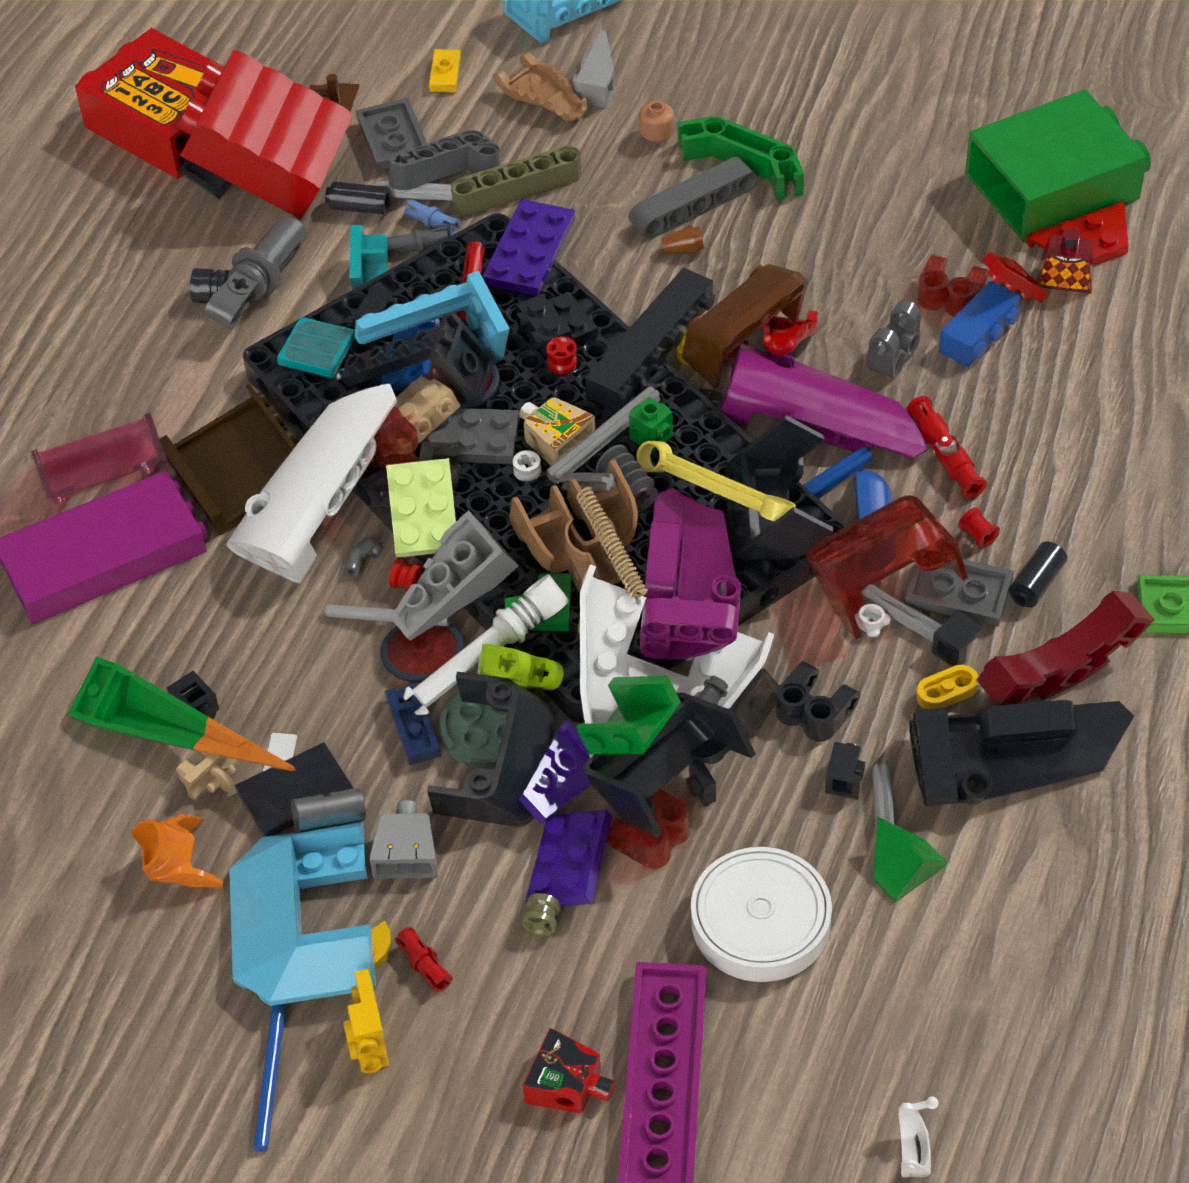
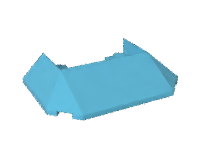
M363 822L300 833L293 832L262 837L229 869L232 972L234 983L243 989L247 987L258 994L260 1000L273 1006L350 994V987L357 986L355 971L369 968L373 990H376L373 938L370 924L302 935L300 889L368 879Z

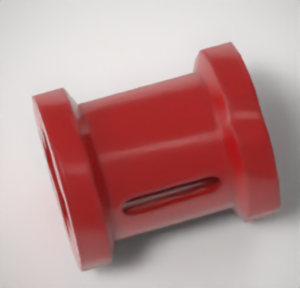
M974 507L961 517L958 527L961 531L968 532L976 540V545L983 549L997 539L1000 528L996 524H990L982 516V511L978 507Z

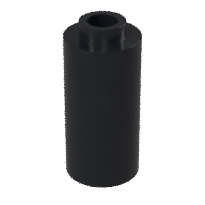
M333 181L331 187L327 186L325 202L329 204L332 210L387 215L390 206V188Z
M1049 541L1042 542L1009 587V593L1017 605L1035 607L1067 562V554L1059 545Z

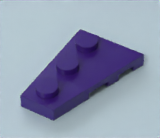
M567 719L562 723L518 799L540 824H543L591 786L583 771L585 763L590 759V754L576 728Z

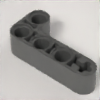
M467 130L393 154L389 158V185L397 190H408L465 170H470L474 174L500 166V147L480 131Z

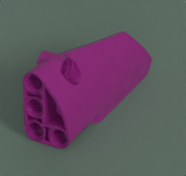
M740 344L720 409L735 424L748 426L754 412L777 419L787 415L824 435L823 443L851 452L856 451L862 446L869 450L872 445L914 459L929 449L915 422L898 401L796 362L789 353L778 357L771 353Z
M673 487L658 494L655 500L645 579V589H648V591L644 595L646 600L643 605L640 650L644 656L662 660L692 658L722 649L737 639L741 584L735 576L724 512L697 503Z

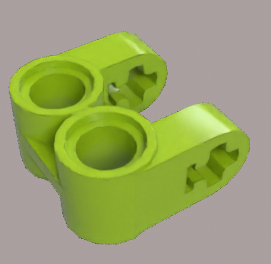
M482 644L477 674L510 679L524 689L554 690L561 684L564 671L559 662L536 657L513 648ZM544 671L549 672L548 677H543Z

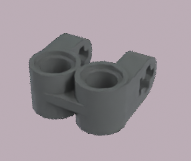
M909 300L899 301L891 311L890 323L887 327L879 328L869 341L866 360L868 368L896 378L901 372L905 360L910 359L914 355L921 337V311L915 303Z

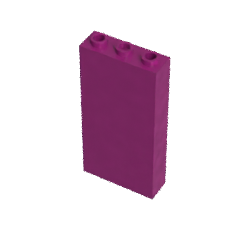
M163 471L0 537V564L31 624L207 552L204 539L208 538L205 526L201 520L196 522L194 519L196 517L194 508L189 500H183L184 493L178 480L172 481L168 472Z

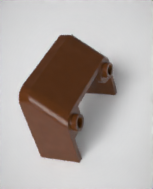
M771 264L757 266L750 274L749 279L701 318L697 316L689 322L686 327L688 332L685 338L682 358L714 389L717 388L720 384L725 357L780 311L793 323L798 321L808 280L800 272Z

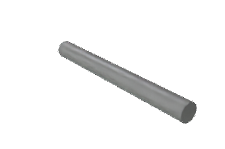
M327 604L325 613L327 617L394 622L391 616L396 609ZM447 617L436 625L449 626L451 617Z

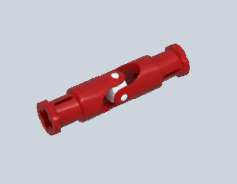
M928 396L914 398L906 407V411L918 423V429L925 441L933 448L934 454L950 478L957 481L961 487L960 492L962 496L972 499L982 494L987 487L986 480L977 474L974 469V462L954 435L951 436L949 434L948 424L941 414L934 411L931 399Z

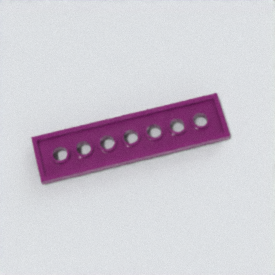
M636 962L618 1183H694L707 966ZM665 993H674L679 997V1000L673 1004H665L659 998ZM671 1024L677 1031L673 1035L663 1036L657 1029L661 1025ZM661 1056H669L675 1063L669 1068H660L655 1064V1060ZM664 1088L668 1089L672 1096L666 1101H658L652 1094L657 1089ZM662 1121L667 1123L670 1129L665 1134L658 1135L650 1130V1126L655 1122ZM661 1155L668 1162L664 1167L656 1169L650 1167L647 1160L651 1156Z

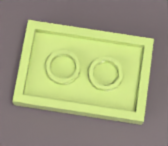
M449 458L386 465L396 558L436 553L441 546L439 540L445 531L456 522Z

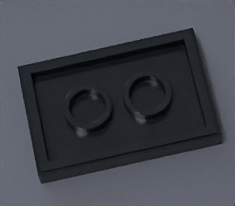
M324 742L285 760L294 766V771L271 767L235 785L238 796L263 837L273 836L294 826L291 810V801L293 799L321 794L325 797L328 796V793L354 789Z

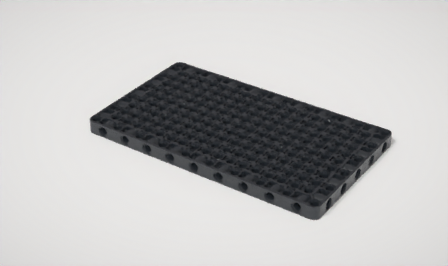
M491 214L305 315L304 318L355 330L354 313L370 290L397 298V304H405L413 301L420 294L431 295L442 291L447 286L461 285L466 246L470 242H479L485 247L481 276H483L511 219L504 214ZM555 260L539 295L543 294L547 300L570 292L598 327L597 337L576 345V369L568 374H555L548 368L547 358H545L539 348L535 349L532 346L529 335L525 330L521 331L515 321L517 304L536 296L487 286L509 327V334L504 358L501 361L495 362L500 376L498 389L487 402L474 409L519 410L520 413L521 408L527 402H531L540 408L550 398H557L593 414L595 417V430L616 414V412L586 398L585 377L630 328ZM443 317L438 318V319H439V322H440V325H441V322H442ZM296 320L245 349L243 361L246 376L258 392L262 391L276 411L288 423L299 427L304 436L329 404L353 393L383 385V375L351 386L344 384L340 378L348 357L372 350L376 346L392 343L394 334L366 344L358 343L355 338L335 376L330 378L278 365L277 357L298 322ZM461 320L478 339L479 337L475 329L471 330L467 321ZM666 360L651 372L648 381L638 387L631 399L633 400L647 387H653L660 394L659 403L665 404L673 411V437L666 442L670 446L673 455L724 477L731 459L754 441ZM435 368L428 380L436 379L452 390L458 402L466 401L446 377ZM492 374L490 376L486 391L489 389L492 383ZM393 390L395 397L403 392ZM522 418L519 421L515 455L526 450L537 453L525 440V420ZM382 423L374 436L376 441L375 454L352 490L393 533L392 516L382 513V504L389 489L386 465L425 460L421 459L422 441L415 446ZM629 426L572 473H596V466L600 457L615 445L625 446L628 453L633 455L634 461H637V451L640 445L629 438ZM658 449L653 454H650V461L653 467L659 462ZM540 455L541 473L538 478L532 481L517 479L514 475L513 464L449 462L456 521L469 510L518 564V567L495 588L464 607L485 630L492 626L493 619L497 616L495 612L498 609L505 610V598L523 594L531 585L537 582L539 573H552L538 563L526 543L519 540L509 520L512 498H519L530 520L547 508L550 489L556 485L573 517V525L579 536L584 541L593 539L585 522L578 519L567 499L568 491L562 489L563 483L554 484L548 479L547 469L551 465ZM666 471L661 473L647 472L648 477L653 479L654 488L658 490L659 494L673 487L697 503L723 511L729 539L726 497ZM799 481L788 488L789 501L796 505L795 508L832 526L833 532L797 559L743 561L732 555L735 576L741 584L738 626L846 556L848 527ZM655 501L650 507L638 513L635 536L623 549L627 551L628 559H631L630 563L634 564L635 571L639 572L637 576H641L640 580H643L642 584L644 585ZM435 553L416 555L415 557L424 565L428 558L432 559ZM565 570L560 573H569V571ZM572 580L569 631H528L522 643L517 641L514 644H506L503 647L513 648L536 657L559 662L564 671L561 684L554 690L543 691L568 718L574 722L585 723L580 694V634L578 632L580 593ZM622 582L615 585L625 589V585ZM642 609L627 654L667 670H671L688 659H651L641 653ZM544 671L543 677H548L549 672Z

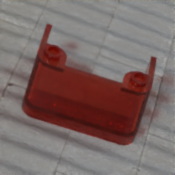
M911 495L902 496L824 538L807 551L806 554L809 565L831 607L855 639L862 637L854 616L864 606V598L860 591L864 590L869 584L873 585L913 562L924 571H935L948 564L962 581L968 578L957 541L921 500Z

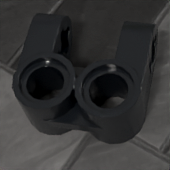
M802 661L777 689L776 716L785 725L802 726L805 735L809 739L823 742L832 738L852 714L861 694L856 689L843 684L831 698L811 696L809 692L818 679L819 669Z

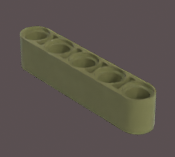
M563 146L458 178L451 185L453 209L459 215H471L574 183L581 178L580 151L573 146Z

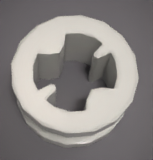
M529 450L517 453L513 458L515 477L521 481H532L538 478L541 473L539 455Z

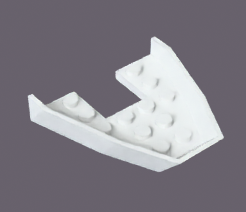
M589 565L580 590V694L585 724L606 723L618 707L608 687V684L614 677L668 676L676 693L683 692L698 698L704 689L703 682L706 679H710L711 676H716L728 684L726 689L728 692L727 696L721 697L717 705L729 709L765 664L774 634L770 632L767 633L763 641L738 632L736 641L709 654L694 657L687 677L628 655L627 652L646 597H629L630 594L627 593L626 589L594 578L593 574L596 566Z

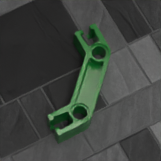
M717 116L677 122V143L679 149L682 148L683 161L711 156L726 161L733 157H739L756 175L770 181L776 200L787 197L786 190L784 191V182L792 181L796 196L804 194V172L796 151L790 145Z

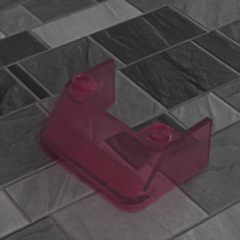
M151 413L144 414L141 420L45 451L38 452L37 449L32 450L29 456L46 501L53 500L54 505L71 500V493L138 471H141L142 476L159 471L158 465L166 460Z

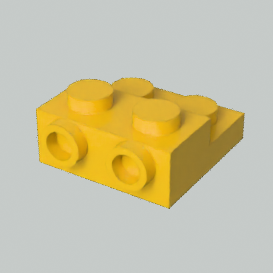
M368 968L355 971L357 986L350 987L354 1004L347 1006L350 1020L343 1021L351 1060H359L360 1069L363 1073H373L382 1067L390 1066Z

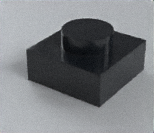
M694 760L689 765V777L686 778V783L690 793L693 796L698 795L702 804L707 806L716 802V782L706 765Z

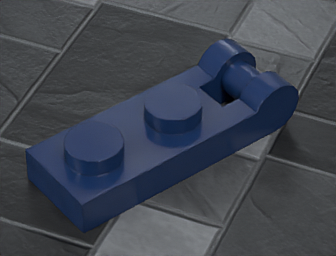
M414 682L407 684L406 687L409 686L413 690L418 685ZM394 688L385 690L386 701L408 764L412 765L441 757L440 747L428 714L416 715L414 713L422 706L416 696L412 695L409 699L404 700L403 696L406 688L397 691Z

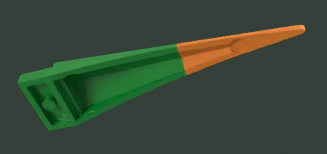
M97 656L67 714L75 720L99 728L102 731L288 771L295 770L291 764L123 666Z

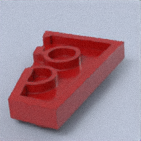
M989 252L982 260L989 268L987 274L998 284L1003 283L1012 292L1017 291L1026 300L1032 297L1042 303L1049 295L1016 259L1012 258L1011 260L1006 256L1003 258L999 254Z

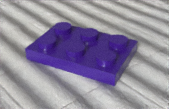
M607 809L553 815L545 822L525 900L526 903L528 897L536 893L553 896L559 900L561 906L592 903L612 821V816Z

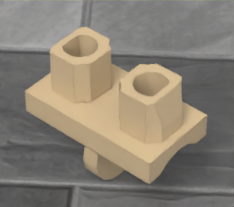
M199 751L203 761L198 765L190 760H185L176 769L179 779L186 786L189 798L196 802L208 791L213 793L219 787L226 792L230 791L234 787L231 776L237 772L235 767L238 765V760Z

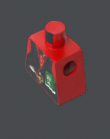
M549 1028L524 1081V1102L535 1106L581 1113L584 1111L590 1095L609 1101L615 1088V1080L600 1075V1055L596 1051L555 1029Z

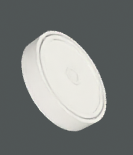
M750 847L730 852L709 865L701 874L694 887L691 898V928L694 940L701 953L712 965L733 977L753 982H771L789 978L809 967L820 956L829 938L832 903L827 885L815 868L790 852L770 847Z

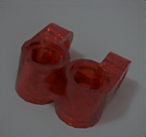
M932 254L919 278L918 303L927 310H938L945 306L946 312L950 316L955 317L985 287L988 269L973 266L967 277H955L948 281V276L945 274L947 258Z
M394 406L374 436L376 451L373 459L386 471V465L420 462L419 458L413 453L418 446L417 430L403 416L400 410Z
M661 789L650 797L656 807L653 815L662 831L660 836H653L626 824L623 820L615 819L611 823L607 843L612 848L650 869L665 866L671 859L672 848L686 841L691 834L687 804L682 799L676 798Z

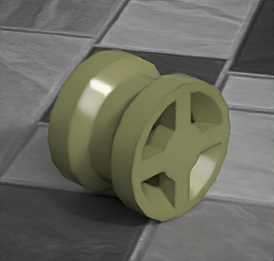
M536 893L530 895L526 903L528 912L523 915L522 926L525 930L535 935L549 936L553 934L557 926L555 917L560 914L561 903L548 894Z

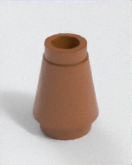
M691 225L661 238L665 254L698 253V250L705 249L700 226L693 228Z

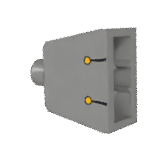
M410 800L400 801L397 804L396 814H383L380 816L370 854L373 879L438 877L429 815L417 813V804Z

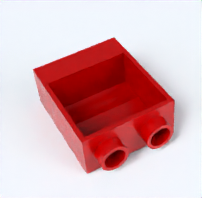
M233 50L224 68L210 61L195 89L196 92L208 97L206 104L191 98L176 127L190 135L180 156L302 220L322 186L353 114L338 103L322 98L312 89L294 83L284 74L263 66L245 53Z

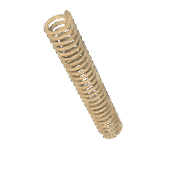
M585 487L578 492L576 500L581 505L580 507L583 509L585 516L588 517L587 520L590 521V525H592L594 533L597 534L599 542H602L601 545L604 547L606 554L609 555L608 558L611 559V563L615 571L618 572L622 584L625 585L627 593L630 594L629 597L639 598L645 595L648 589H644L646 585L642 584L641 576H637L639 572H636V568L633 567L634 564L630 563L631 559H628L627 551L623 550L624 546H621L620 538L617 537V533H614L615 529H612V525H609L610 521L607 520L608 517L605 516L606 513L603 512V508H600L601 504H598L599 500L593 495L592 488Z

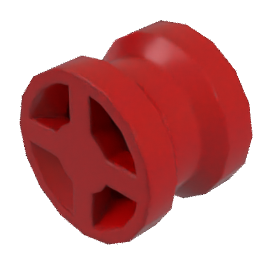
M564 336L551 339L546 346L548 368L555 374L571 373L577 366L576 343L569 337Z
M398 557L390 570L389 586L395 589L402 587L407 592L410 586L416 584L425 571L424 565L420 563L410 564L407 559Z

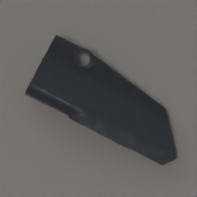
M1071 700L991 706L979 709L978 713L947 715V708L914 710L909 720V732L916 776L924 805L934 806L956 803L977 805L984 800L1102 772L1135 715L1120 701L1074 705ZM976 780L980 782L983 792L979 794L971 792L967 787V781Z

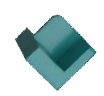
M350 225L349 278L352 289H355L387 271V235H364L362 225Z

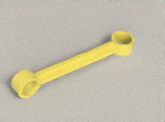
M646 441L641 444L637 451V462H639L641 469H644L646 472L661 473L666 471L760 512V516L775 522L796 506L791 501L766 495L673 455L670 446L665 442ZM656 446L659 451V462L653 467L650 461V454Z

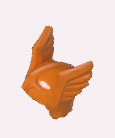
M182 813L176 818L171 817L167 821L158 822L146 819L145 821H140L133 828L131 834L141 846L142 869L147 878L155 882L179 884L189 888L223 887L224 881L203 870L193 868L190 863L195 845V838L192 832L203 823L202 818L192 814L185 816Z

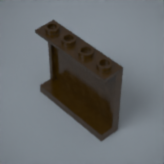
M250 384L246 385L250 395L249 399L177 443L173 444L167 434L156 440L166 460L219 535L224 534L241 522L246 514L245 505L252 496L260 494L298 444L290 429L284 431L282 428L284 422L277 411H269L268 408L271 406L262 391L256 393Z

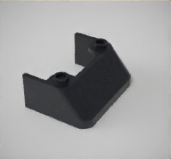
M785 415L731 459L726 468L725 477L766 495L780 497L789 501L788 488L800 481L804 474L803 456L824 440V435ZM726 498L731 554L743 561L797 559L833 532L832 526L795 507L774 522L760 516V512Z
M457 671L456 681L462 702L489 705L494 710L508 712L495 769L478 768L472 770L465 777L462 790L428 785L427 793L433 814L513 827L526 826L534 819V816L518 799L552 742L556 726L554 709L548 703L510 679Z
M678 692L677 695L681 703L644 754H595L585 763L583 771L590 784L626 824L658 837L662 834V831L653 815L656 807L652 799H650L652 795L694 760L701 763L715 764L721 761L730 750L749 758L756 754L736 711L683 692Z

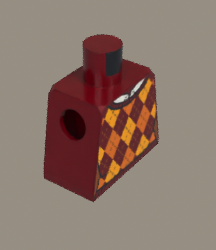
M1075 228L1065 229L1062 236H1049L1039 262L1037 282L1047 289L1091 294L1094 274L1092 241L1087 238H1080V232Z

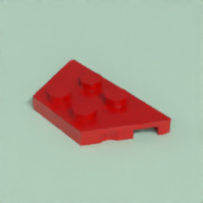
M1120 202L1026 234L1025 240L1027 246L1031 248L1036 244L1045 249L1049 236H1062L1065 229L1075 228L1080 232V238H1087L1092 241L1094 265L1123 256L1128 253L1129 247L1125 204Z

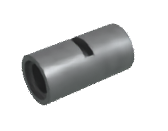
M360 788L328 793V796L325 797L321 794L291 801L293 822L298 833L362 822L366 819L365 803Z

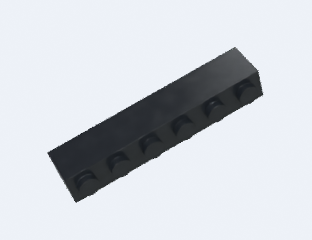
M683 267L585 377L586 398L616 413L624 403H629L638 387L648 381L651 372L658 365L663 364L667 354L673 347H677L681 343L683 336L687 332L686 327L689 322L697 316L700 317L705 310L711 309L715 301L713 280Z

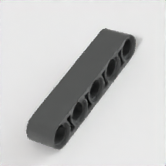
M739 157L730 158L637 203L630 210L628 219L647 239L655 238L747 193L755 186L757 175Z

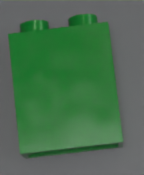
M1084 89L969 131L965 174L1022 242L1025 243L1026 234L1120 202L1128 204L1140 199L1144 173L1149 171L1151 159L1145 144L1138 139L1133 141L1123 131L1113 109L1109 106L1101 107L1090 93Z

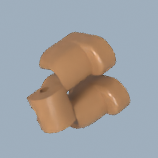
M613 459L609 461L607 473L615 475L616 488L610 489L609 492H596L593 495L599 500L598 504H601L600 508H603V512L606 513L605 516L610 521L609 525H612V529H615L614 533H617V537L620 538L621 546H626L635 536L638 511L633 493L616 460ZM575 478L569 480L567 499L576 517L583 520L593 537L589 541H584L577 533L573 525V517L556 485L550 489L547 508L530 520L519 498H512L509 519L519 540L526 543L534 558L543 568L552 573L568 570L572 574L573 583L579 593L583 578L590 564L596 566L593 574L594 578L612 585L622 582L618 572L615 571L611 563V559L608 558L609 555L606 554L604 547L601 545L602 542H599V538L594 533L590 521L587 520L588 517L585 516L583 509L580 507L581 505L576 500V495L582 489Z

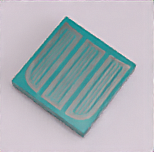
M300 317L277 357L278 365L333 378L355 340V330Z

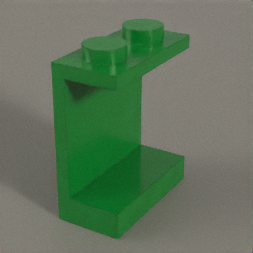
M668 676L614 677L608 684L618 705L614 713L606 723L578 724L576 730L589 754H644L681 701Z

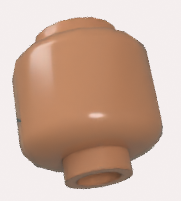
M652 101L641 107L639 111V132L642 137L651 142L660 143L672 136L674 132V110L670 105L661 101Z

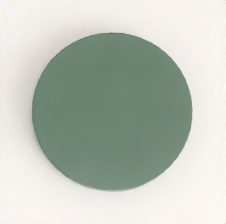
M458 691V695L448 703L440 714L439 729L441 741L447 752L460 763L474 768L494 769L508 712L494 710L489 705L462 702Z

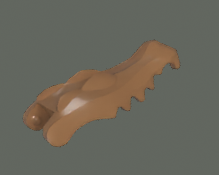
M530 52L520 56V62L525 69L511 79L503 70L493 74L494 80L507 96L554 112L565 121H574L587 111V99L581 100L573 92L572 84L568 83L567 77L562 78L561 71H557L554 65L545 64L537 60Z

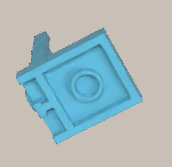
M504 0L503 12L542 44L550 40V29L622 0Z
M476 271L468 274L467 282L461 285H450L440 292L431 295L424 294L417 297L414 301L405 304H395L385 311L376 314L368 313L362 316L359 320H356L355 338L358 343L366 344L441 318L445 314L465 310L468 326L471 330L475 329L479 337L478 340L496 359L495 362H498L504 358L509 327L480 272Z

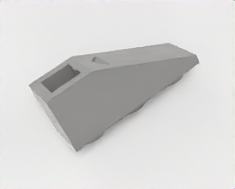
M601 30L596 41L593 40L591 42L589 54L583 58L579 74L574 75L572 88L581 100L587 99V105L607 108L615 92V78L606 31Z

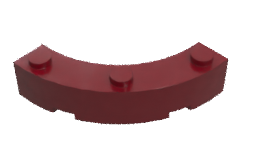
M1112 591L1101 600L1100 605L1093 612L1059 637L1051 638L1044 645L1024 653L1010 656H995L985 664L984 671L976 681L996 706L1028 703L1030 698L1040 696L1042 700L1050 698L1077 685L1111 661L1108 659L1110 654L1121 645L1124 648H1128L1155 619L1132 593Z

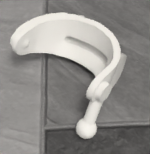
M931 1096L926 1101L913 1104L902 1103L898 1108L902 1146V1178L928 1177L931 1174L929 1133L918 1110L925 1108L936 1109L939 1104L936 1097ZM917 1141H920V1147H921V1161H920V1164H919V1151H918Z

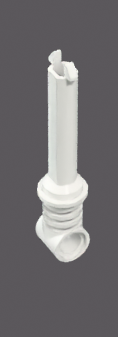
M549 574L531 585L524 592L523 596L525 599L522 597L517 599L518 604L512 603V609L509 607L505 610L498 609L495 612L497 616L493 619V624L488 630L413 690L409 686L405 689L404 700L415 695L422 704L414 712L416 715L428 714L427 707L457 684V671L471 673L478 667L482 644L504 646L506 644H514L517 641L522 643L525 640V635L528 633L527 628L532 630L535 627L533 623L538 625L541 623L540 618L542 620L550 618L569 602L568 598Z

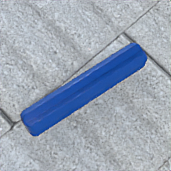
M864 446L860 447L805 483L804 486L814 496L819 497L854 474V471H858L872 462L871 451Z

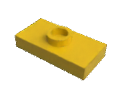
M434 49L429 81L430 92H457L461 50Z

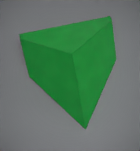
M877 816L873 880L897 902L946 867L948 861L925 839Z

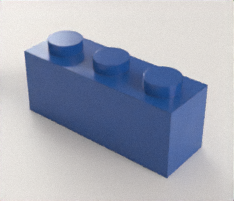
M989 281L941 330L939 352L966 367H969L976 359H981L987 347L993 341L997 342L1004 330L1009 325L1015 324L1021 312L1018 309L1020 295Z

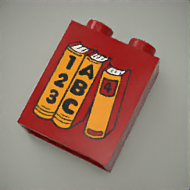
M150 28L133 42H128L121 46L116 55L95 71L85 73L75 85L84 126L179 180L183 175L179 172L178 168L186 160L180 155L190 135L176 127L191 98L206 104L208 97L196 92L195 89L209 62H216Z

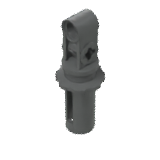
M281 216L253 249L244 247L239 250V253H235L232 258L233 268L228 274V280L218 292L212 295L206 305L204 315L232 329L239 317L253 301L260 299L263 295L272 294L275 289H278L282 283L280 270L306 240V230L301 222L291 216Z

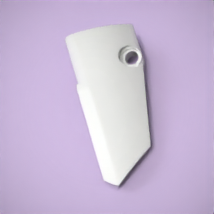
M390 383L353 393L328 405L260 494L252 496L245 505L246 514L226 543V546L232 552L292 582L300 584L316 561L317 556L310 544L311 537L326 515L334 516L339 511L375 454L376 441L374 436L397 402Z

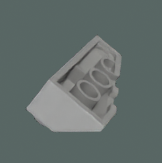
M469 510L445 531L439 540L441 546L432 559L428 558L423 566L425 571L416 584L410 586L391 616V619L410 641L495 588L518 567V564Z

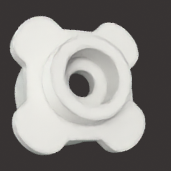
M867 604L860 609L859 616L853 617L852 625L854 628H861L870 637H877L880 635V630L890 624L891 619L880 606Z

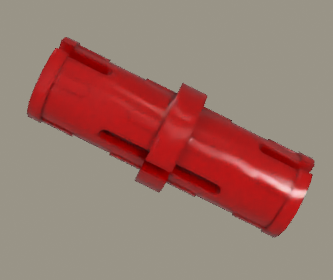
M407 927L397 934L398 937L395 938V943L408 956L413 970L423 975L434 992L446 989L453 978L440 964L435 950L424 944L414 928Z

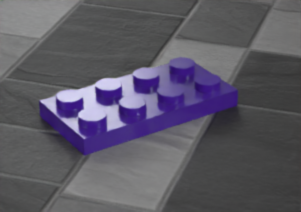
M521 199L482 276L487 286L539 296L576 219L575 210Z

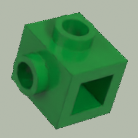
M648 397L640 405L633 407L629 413V438L641 446L646 441L666 443L673 437V411L665 404ZM656 446L652 449V454L657 450Z

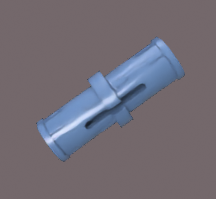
M414 199L409 200L407 204L415 210L405 206V216L423 222L424 226L429 229L433 227L438 229L446 226L447 234L450 236L458 232L451 226L460 229L461 221L459 219L441 213V210L435 206L428 207Z

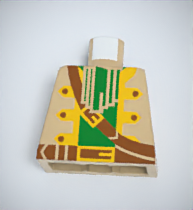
M550 398L540 408L531 402H527L519 413L520 418L525 420L524 433L527 444L551 466L595 431V417L593 414L557 398Z

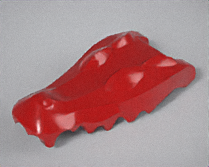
M809 310L807 320L798 319L795 323L789 318L775 315L761 327L764 333V347L772 352L774 356L778 357L792 352L798 343L816 334L818 329V311Z

